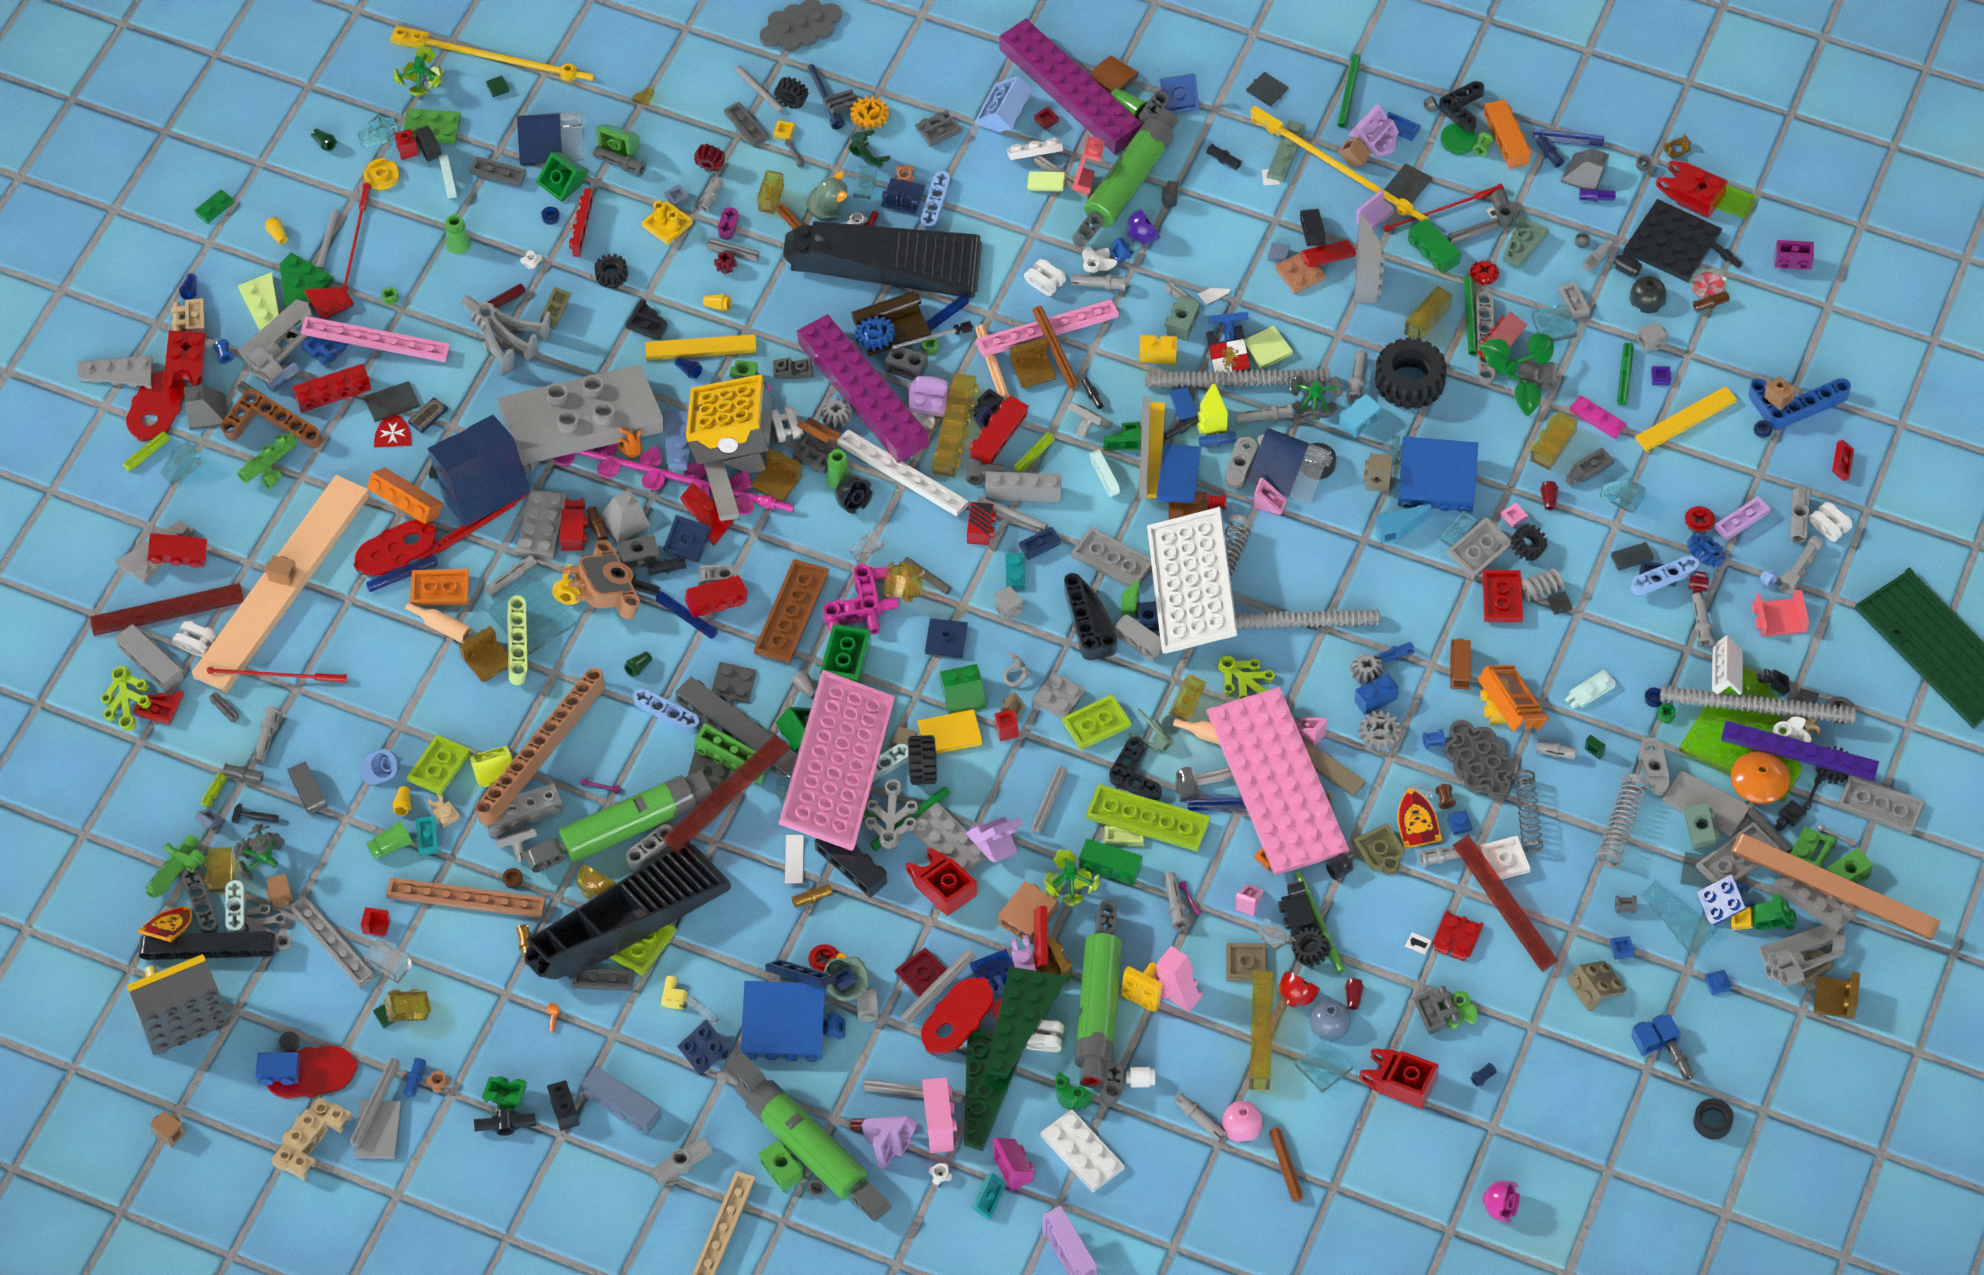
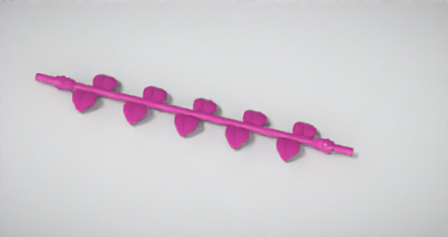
M617 443L595 448V451L589 449L576 452V454L602 460L597 466V472L602 477H615L620 471V466L647 473L642 477V485L646 489H660L664 485V478L689 485L693 482L708 495L709 490H711L709 482L702 480L706 476L704 463L697 464L696 461L692 462L687 466V470H684V475L659 469L657 467L661 465L662 456L656 446L640 455V463L612 456L617 451ZM575 453L552 459L558 465H570L575 460ZM742 471L729 480L733 495L737 497L735 502L741 515L751 513L754 509V502L769 510L777 508L792 513L794 511L795 505L780 502L773 496H758L747 493L751 488V479L746 472Z

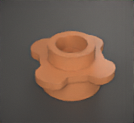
M899 165L896 168L898 175L896 179L908 182L914 181L912 174L914 168L912 165Z
M438 1070L426 1079V1083L433 1088V1092L439 1093L442 1088L450 1085V1079L445 1077L443 1071Z

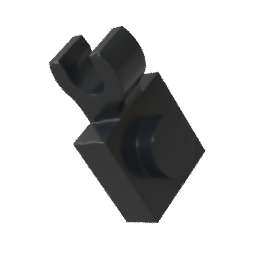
M989 388L977 399L978 405L973 408V411L976 412L973 417L975 418L984 406H989L994 411L999 407L1004 397Z
M1764 669V675L1757 674V681L1759 683H1770L1771 689L1783 695L1790 692L1789 676L1775 669L1772 671Z
M1791 800L1779 811L1778 815L1780 817L1776 820L1777 824L1774 828L1781 832L1788 824L1794 827L1806 816L1807 811Z

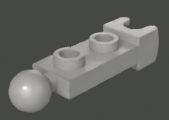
M1814 536L1808 540L1807 547L1792 570H1787L1781 579L1782 584L1779 587L1780 590L1793 595L1794 591L1798 588L1800 578L1803 579L1807 572L1806 567L1808 565L1811 566L1816 558L1814 552L1819 551L1823 546L1821 538Z

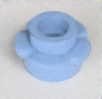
M1765 570L1761 574L1762 586L1765 585L1769 588L1776 582L1778 576L1774 570Z

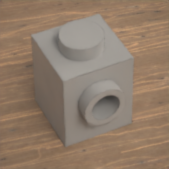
M1657 321L1638 329L1637 342L1645 353L1659 350L1665 346L1667 332Z
M1011 586L994 594L996 611L1000 616L1003 615L1006 620L1015 618L1023 612V601Z

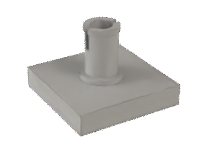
M1070 402L1067 408L1083 418L1075 433L1086 438L1092 424L1109 429L1113 424L1112 421L1082 405Z
M529 827L496 838L494 842L498 848L512 845L516 862L522 861L520 852L523 860H526L524 856L526 850L523 842L536 837L537 834L535 828Z

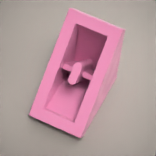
M1260 478L1254 493V508L1281 515L1287 499L1264 478Z
M1301 718L1296 723L1301 738L1316 747L1326 735V718Z
M1246 884L1237 892L1235 910L1254 917L1265 890Z

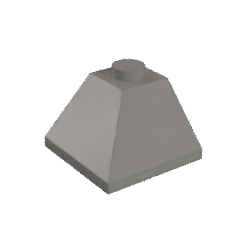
M630 489L615 496L600 514L601 519L604 520V527L616 543L629 540L651 528L639 501Z

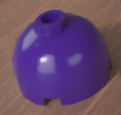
M1141 208L1129 217L1127 223L1129 231L1127 234L1132 241L1136 240L1139 244L1147 245L1161 238Z

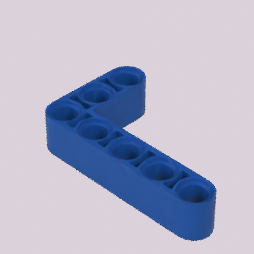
M1756 378L1752 380L1748 396L1763 419L1771 424L1772 429L1778 430L1845 402L1849 396L1851 383L1845 378L1836 379L1794 397V400L1781 411L1764 397L1767 384L1764 379Z

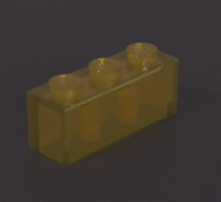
M1437 286L1405 321L1404 334L1415 340L1416 338L1423 339L1450 310L1453 295Z
M1560 411L1554 417L1551 416L1547 423V428L1545 430L1542 429L1537 443L1534 442L1530 447V461L1550 470L1575 434L1578 420Z

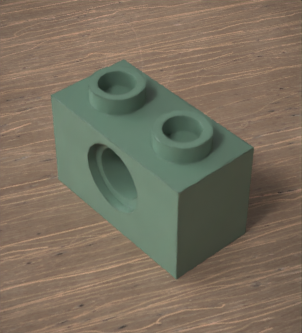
M1179 296L1177 303H1173L1171 308L1172 314L1170 317L1167 316L1164 326L1167 327L1166 335L1176 336L1178 339L1188 341L1200 314V302Z
M1708 802L1684 807L1693 850L1715 846L1716 839L1719 838L1717 826L1713 827L1712 820H1715L1713 808L1709 809ZM1699 823H1705L1707 824V827L1705 829H1700L1697 827V825Z

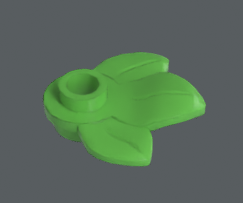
M1464 991L1453 993L1452 1002L1458 1008L1460 1022L1454 1024L1451 1018H1448L1447 1023L1452 1030L1456 1029L1464 1020L1475 1025L1477 1009L1471 1004L1469 995ZM1462 997L1464 999L1462 1003H1457L1458 998ZM1441 1003L1439 1005L1440 1010H1446L1445 1004Z

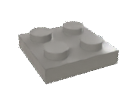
M1053 672L1033 698L1032 704L1062 719V717L1072 713L1086 694V689Z

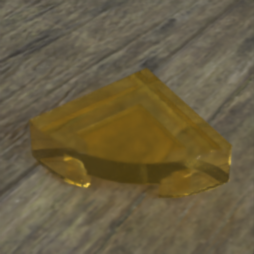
M646 88L644 91L635 93L632 97V102L649 106L654 95V89Z

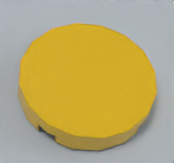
M385 158L371 161L363 172L365 183L371 184V188L374 190L389 189L395 186L400 177L397 164Z

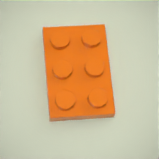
M469 569L412 570L410 603L415 606L468 605Z

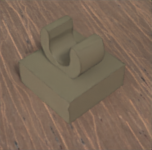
M1009 693L1008 697L1003 699V707L1001 706L999 709L1001 712L1013 709L1018 720L1025 704L1017 693Z

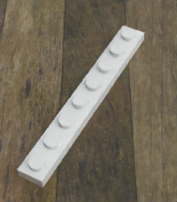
M849 429L837 439V445L956 517L968 507V500L902 461L897 463L889 453Z

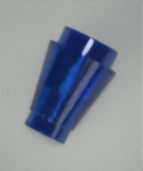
M187 274L179 288L180 296L184 300L193 299L197 295V276L195 274Z
M681 356L675 360V366L689 378L695 379L700 376L702 366L699 362Z

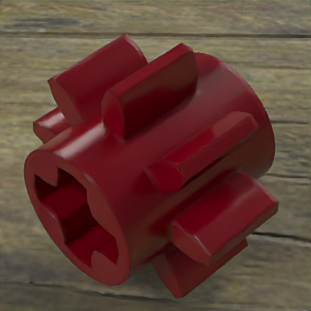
M725 251L720 254L718 253V259H714V266H716L717 272L720 271L724 275L730 272L733 273V267H737V260H735L734 254Z
M1696 571V575H1690L1688 589H1692L1693 594H1702V591H1708L1709 578L1705 577V572Z

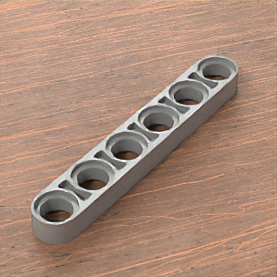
M1486 291L1480 292L1476 299L1477 352L1480 350L1479 344L1485 336L1487 338L1490 337L1488 333H1483L1480 329L1486 327L1491 330L1494 326L1493 296ZM1487 298L1489 302L1482 303L1480 299ZM1488 313L1490 317L1483 318L1480 314ZM1477 354L1478 380L1485 385L1493 383L1495 369L1482 362L1481 359L1483 357ZM1487 372L1490 373L1492 376L1490 378H1484L1482 374Z

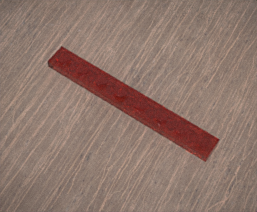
M240 583L90 616L92 632L94 636L124 630L131 624L137 627L243 603L244 598Z
M775 734L665 835L663 841L677 854L789 751L790 747Z
M1466 835L1452 845L1541 972H1544L1558 962L1555 955L1470 835Z

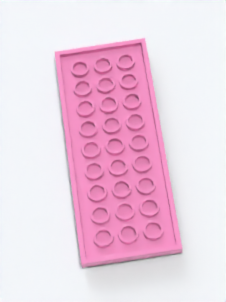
M822 671L778 824L853 851L895 696L828 671Z
M1280 687L1207 709L1209 720L1213 725L1221 749L1274 876L1349 853L1347 843Z

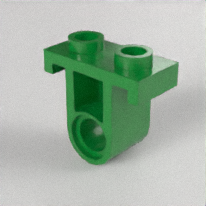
M1781 894L1772 895V901L1759 903L1752 907L1753 927L1755 929L1768 930L1786 926L1787 930L1795 929V910L1790 908L1788 901L1784 900Z

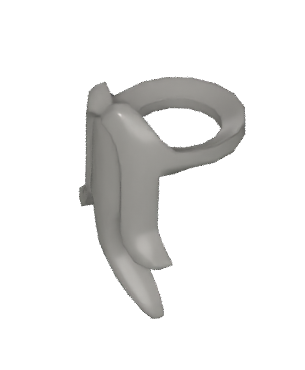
M1010 652L1009 655L1015 664L1004 671L1003 681L1007 686L1014 688L1022 685L1031 672L1020 657ZM1020 668L1023 672L1020 679L1016 682H1009L1007 679L1008 673L1011 670Z

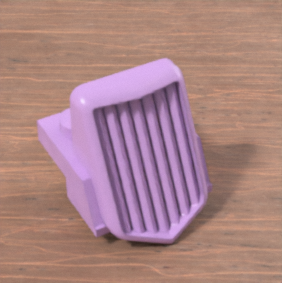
M1376 104L1349 133L1350 139L1359 137L1373 155L1383 157L1395 151L1399 131L1394 121L1387 118L1382 106Z
M933 376L916 377L913 383H909L908 409L910 412L944 417L948 389L947 381Z
M1002 817L986 824H975L966 834L991 862H998L1017 854V848L1011 835L1016 833V828L1022 826L1023 823L1021 818L1007 822L1006 817Z
M898 1116L867 1118L863 1121L862 1128L865 1141L874 1147L878 1168L886 1170L894 1155L902 1157L917 1127V1123L911 1118Z

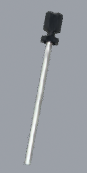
M971 321L960 323V327L958 324H955L951 330L893 345L892 348L904 347L950 333L960 335L962 331L964 334L971 332L973 325Z

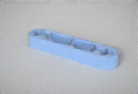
M939 171L933 177L921 216V227L923 230L933 231L937 227L950 185V176L945 171ZM941 179H944L942 181V186H940L939 181H941ZM934 192H941L942 195L939 196V197H936V196L933 195V193H934ZM930 206L938 207L935 211H931L928 208ZM929 217H931V222L927 224Z
M1686 556L1640 574L1632 579L1631 591L1636 595H1643L1694 575L1698 571L1699 561L1693 556ZM1675 569L1678 571V574L1671 575L1668 570ZM1656 575L1659 576L1662 580L1660 582H1655L1651 579V577Z
M638 689L634 692L633 701L636 707L686 732L693 733L699 729L700 722L696 714L646 689ZM657 703H661L663 705V708L660 710H656L653 708V706ZM673 711L680 713V715L677 718H671L669 716V714Z

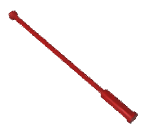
M363 183L359 217L345 281L341 288L346 290L349 289L348 280L363 211L366 210L369 192L372 187L369 183Z
M1500 183L1492 188L1477 192L1474 196L1423 214L1429 216L1474 199L1479 200L1491 196L1496 190L1502 189L1504 191V187ZM1412 217L1392 225H1385L1383 229L1385 232H1389L1392 228L1417 219Z
M207 668L208 674L230 673L311 678L316 681L343 682L347 684V674L316 673L309 675Z

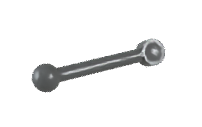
M786 139L785 145L790 148L797 161V166L802 167L804 163L795 152L792 140Z

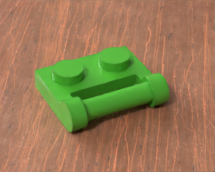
M1805 826L1790 854L1823 869V863L1831 848L1835 847L1837 839ZM1819 843L1824 844L1817 860L1811 861Z

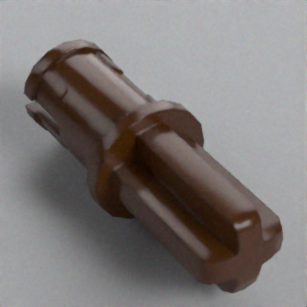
M1727 291L1712 296L1709 294L1706 298L1693 301L1692 304L1693 308H1696L1695 312L1698 313L1708 308L1714 309L1715 306L1728 302L1730 297Z
M588 507L586 513L590 520V528L594 530L597 541L607 540L609 537L604 527V520L601 519L597 507Z

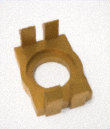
M1683 134V138L1672 140L1670 143L1666 141L1663 148L1668 153L1667 155L1673 159L1689 152L1691 141ZM1674 145H1678L1682 148V150L1680 152L1673 151L1672 147Z

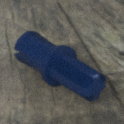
M1539 137L1536 144L1543 151L1544 157L1548 158L1555 168L1562 166L1564 159L1557 153L1556 147L1552 146L1545 137Z

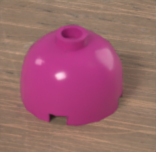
M1496 1181L1483 1193L1482 1202L1487 1213L1493 1219L1511 1222V1214L1512 1216L1516 1215L1520 1200V1193H1516L1515 1187L1519 1188L1516 1182Z

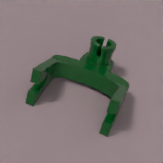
M874 130L856 132L851 137L852 143L848 146L853 155L861 156L868 165L878 168L884 165L883 162L891 159L889 155L874 157L866 148L869 143L864 142L867 141V136H872L875 133Z

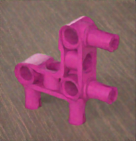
M859 564L854 568L855 591L858 592V597L845 601L835 600L826 603L823 607L824 622L829 627L830 633L833 624L845 625L867 621L868 629L872 635L880 632L879 614L882 611L899 609L897 597L881 600L878 598L874 583L875 580L892 577L890 565L873 568L866 564Z

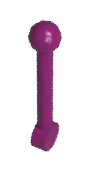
M586 778L581 780L583 786L590 785L612 790L615 794L620 793L618 785L612 787L590 782Z
M1181 881L1179 888L1186 894L1194 909V914L1200 915L1201 909L1197 908L1188 892L1187 883Z

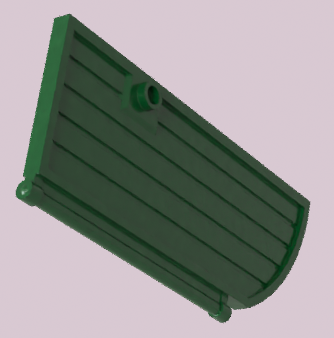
M1910 567L1903 574L1855 605L1854 609L1973 729L1984 721V642Z

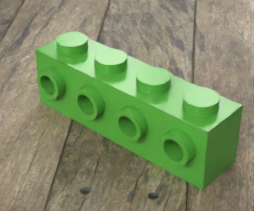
M706 723L695 738L694 749L699 754L712 758L719 765L723 764L735 774H741L751 783L762 785L771 771L773 760Z

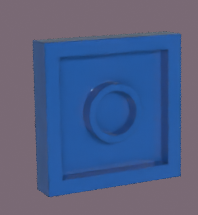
M1195 73L1160 79L1161 91L1166 92L1169 96V101L1164 109L1173 113L1199 109Z
M1248 312L1212 315L1208 317V324H1223L1224 341L1236 339L1234 323L1249 319Z

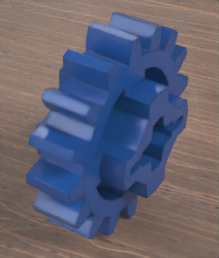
M875 316L873 320L869 317L867 322L862 320V325H857V330H855L856 342L859 343L860 347L865 346V350H868L870 347L873 351H875L876 347H879L881 350L883 345L889 346L888 341L893 342V337H895L894 325L891 324L890 320L885 321V317L878 319Z
M1694 533L1687 541V548L1690 549L1689 552L1692 553L1694 558H1698L1702 564L1707 566L1710 564L1715 568V566L1719 567L1726 559V553L1723 552L1724 548L1710 536Z

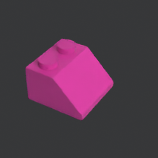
M995 1138L993 1139V1158L1010 1190L1012 1191L1033 1182L1035 1169L1031 1161L1027 1162L1024 1147L1018 1145L1016 1139Z

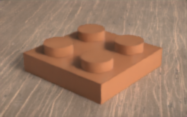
M1301 253L1275 265V270L1293 294L1325 280L1326 276L1319 266L1309 268L1300 256Z

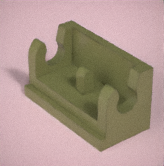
M554 287L541 315L540 323L543 322L546 312H550L551 329L554 330L561 319L571 293Z

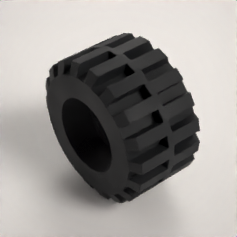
M909 736L910 783L912 785L935 784L937 781L934 736Z

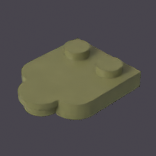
M1388 823L1353 840V844L1369 869L1382 871L1387 875H1394L1399 871V861L1403 857L1404 849Z

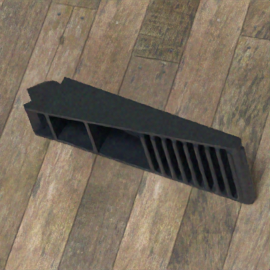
M813 221V226L801 225L786 233L783 255L786 261L791 264L792 271L811 272L974 298L975 292L978 289L982 241H980L981 237L978 234Z
M685 840L549 927L528 937L527 941L530 945L525 952V962L539 977L555 980L567 975L569 979H572L728 892L731 889L730 881L694 844Z

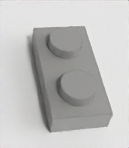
M1576 282L1559 286L1558 292L1572 319L1589 314L1590 309Z

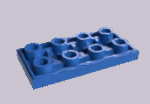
M1164 444L1157 501L1194 503L1201 446Z

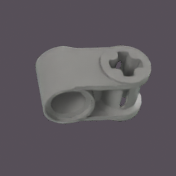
M729 565L700 566L699 573L701 575L698 586L707 584V582L710 583L733 577V568Z

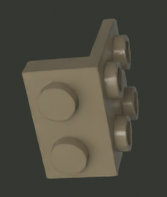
M1606 961L1579 965L1566 980L1588 1011H1593L1603 998L1621 995L1626 992L1622 981L1616 976Z

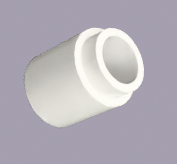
M1130 1067V1071H1126V1084H1130V1088L1155 1085V1069H1150V1067Z

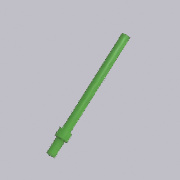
M1299 871L1295 873L1297 882L1303 881L1305 884L1306 895L1318 929L1324 933L1330 944L1328 957L1334 963L1338 974H1341L1345 971L1340 959L1341 954L1334 946L1303 873Z

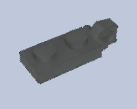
M1600 448L1574 464V467L1570 470L1571 473L1566 476L1565 482L1570 487L1579 481L1583 483L1613 465L1614 459L1603 448Z

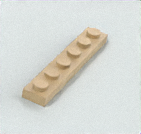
M738 1171L735 1172L692 1275L717 1274L756 1181L754 1176Z

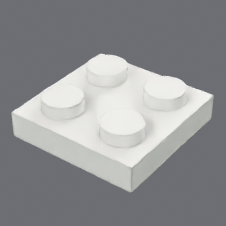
M1518 836L1480 845V852L1492 882L1530 873L1531 868Z

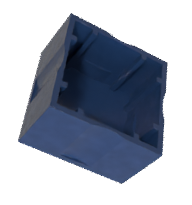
M494 415L469 426L459 434L450 436L427 448L433 468L438 474L439 486L444 502L464 526L531 493L514 437Z

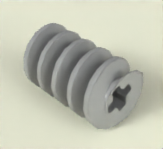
M1554 568L1544 571L1542 574L1538 573L1536 576H1530L1529 579L1524 578L1521 582L1522 593L1527 602H1530V596H1532L1533 600H1537V594L1543 598L1544 591L1547 595H1551V589L1557 593V586L1561 590L1565 589L1561 575Z

